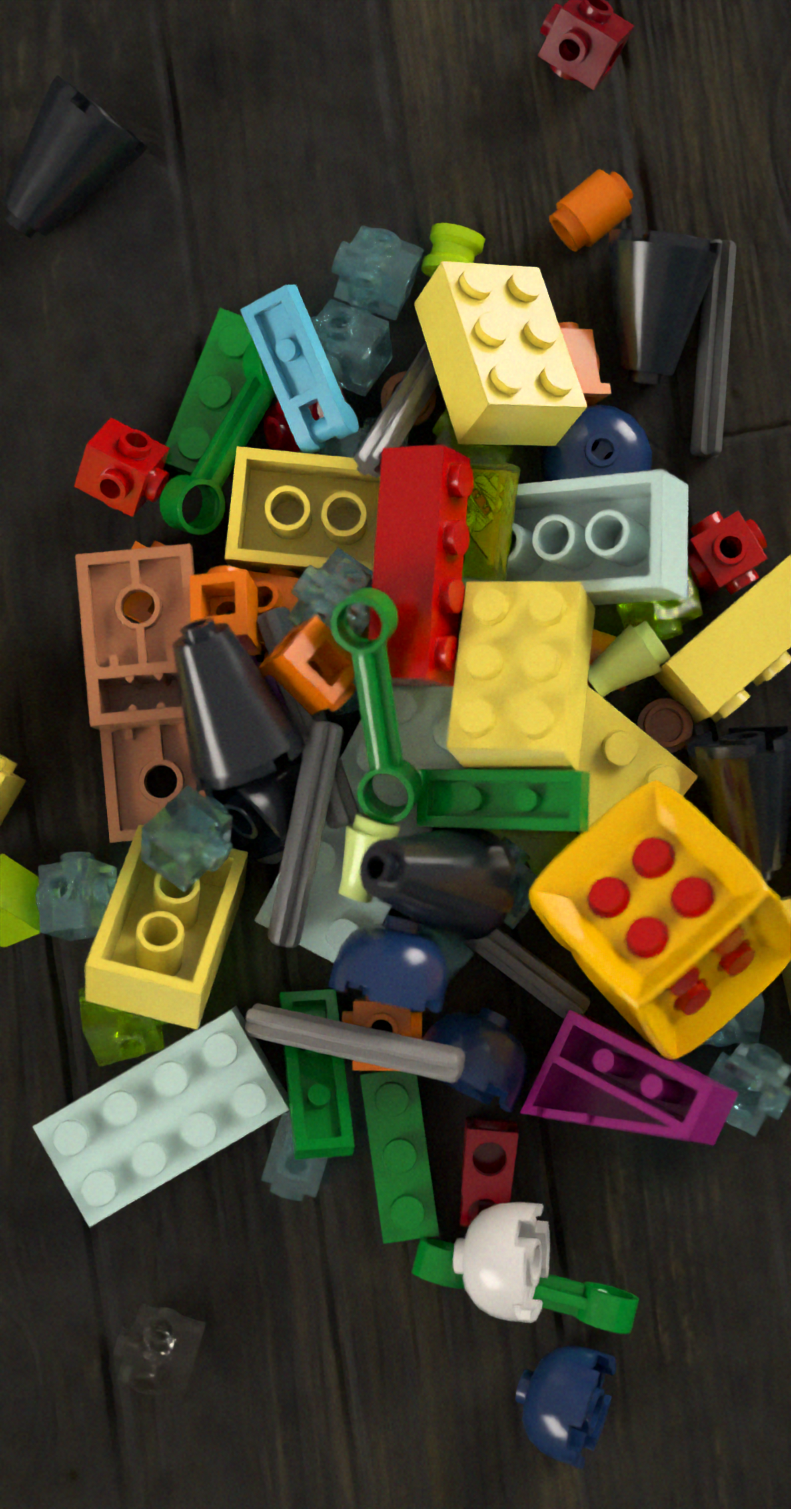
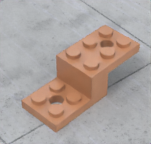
M190 544L75 555L90 726L100 731L110 843L132 841L139 824L182 836L218 833L203 814L199 804L206 798L204 790L196 792V783L191 773L173 651V643L182 637L180 629L190 623V575H195L192 546ZM137 592L151 595L155 603L154 613L151 618L143 623L128 621L123 611L126 599ZM158 766L172 768L177 776L176 789L165 798L154 797L147 788V777L151 770Z

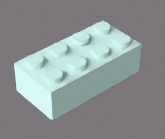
M664 470L516 484L503 578L500 577L470 536L469 547L465 553L467 555V563L462 570V582L465 591L467 581L581 582L593 605L687 599L688 485Z
M237 1006L47 1116L33 1126L34 1131L89 1227L289 1110L288 1094L257 1040L246 1034V1021Z

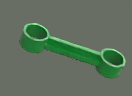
M253 340L248 344L243 356V370L247 380L192 474L174 477L166 484L161 493V515L164 521L174 529L195 535H203L213 531L219 525L225 511V499L221 487L235 465L237 446L245 447L276 395ZM194 486H198L203 498L202 509L194 521L186 523L182 514V503L187 492Z
M361 588L348 595L335 608L331 617V630L337 643L352 654L369 764L368 772L363 776L358 785V801L362 810L370 818L381 823L390 824L403 820L411 812L421 797L423 785L417 769L411 763L404 760L402 756L386 649V641L394 634L397 627V610L392 600L385 593L373 588ZM364 603L378 612L383 624L382 632L378 639H364L351 630L346 616L347 608L350 605ZM389 774L398 778L407 789L408 802L401 806H391L381 801L373 790L372 782L374 776Z
M430 1237L420 1238L412 1273L421 1279L438 1285L459 1289L465 1288L463 1274L455 1273L453 1267L455 1243ZM548 1274V1278H539L533 1295V1300H541L543 1302L542 1308L575 1316L588 1325L620 1334L631 1333L639 1303L637 1296L625 1290L596 1282L581 1283Z

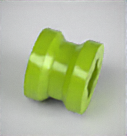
M450 223L434 224L430 233V240L433 244L432 251L424 257L421 271L427 276L432 277L442 261L474 263L475 256L482 253L485 238L478 232L464 226Z

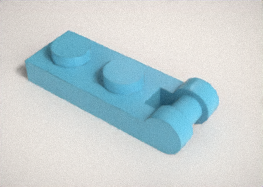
M284 285L240 309L294 439L301 451L313 454L325 448L326 441L335 436L338 439H344L356 433L359 429L357 417L350 405L344 400L297 286ZM319 402L324 417L318 420L312 417L308 406Z

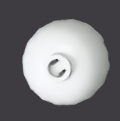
M525 1202L501 1203L482 1210L470 1224L466 1238H458L455 1243L453 1254L455 1273L463 1274L465 1290L476 1306L490 1316L530 1323L538 1318L543 1302L541 1300H533V1295L539 1278H548L550 1255L548 1221H539L536 1218L541 1216L544 1208L543 1204Z

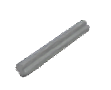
M255 1004L248 1010L246 1015V1034L262 1040L451 1083L456 1082L461 1077L464 1069L465 1053L457 1047L263 1004Z

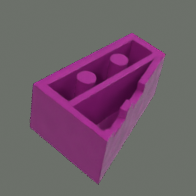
M569 1010L520 1113L557 1121L714 1145L738 1096V1092L677 1060L666 1059L656 1049L597 1018Z

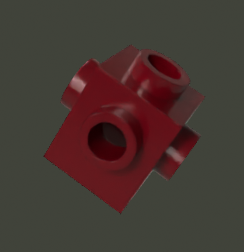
M569 0L563 6L556 3L548 13L540 29V33L546 36V39L538 57L550 63L551 69L560 77L570 81L578 80L592 90H595L611 72L635 25L613 13L612 6L606 0Z

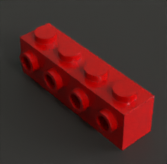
M445 445L382 448L372 588L385 593L394 603L398 614L396 630L386 641L392 686L454 687L459 648V612L464 607L465 587L462 582L463 556L468 550L470 540L469 529L466 524L467 501L473 490L474 478L470 467L471 458ZM370 606L368 639H378L381 635L383 624L378 612Z

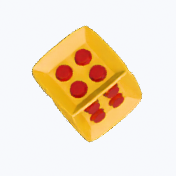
M657 780L637 788L588 827V832L581 833L549 863L529 891L531 906L549 933L561 946L571 952L588 979L625 1020L668 1060L680 1058L707 1041L769 986L791 960V919L782 901L767 887L760 874L746 857L684 797Z

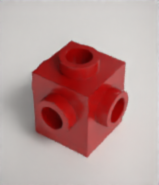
M110 418L87 443L74 487L103 501L109 507L134 517L147 500L155 503L166 486L169 473L164 471L163 467L170 448L153 440L143 431L132 429Z
M739 510L723 519L720 512L717 511L690 528L695 537L688 541L687 573L696 586L699 588L704 586L709 596L724 587L732 595L760 578L755 569L768 559L763 549L767 548V542L762 531L752 519L745 521ZM722 540H727L736 558H727L722 555L720 551Z

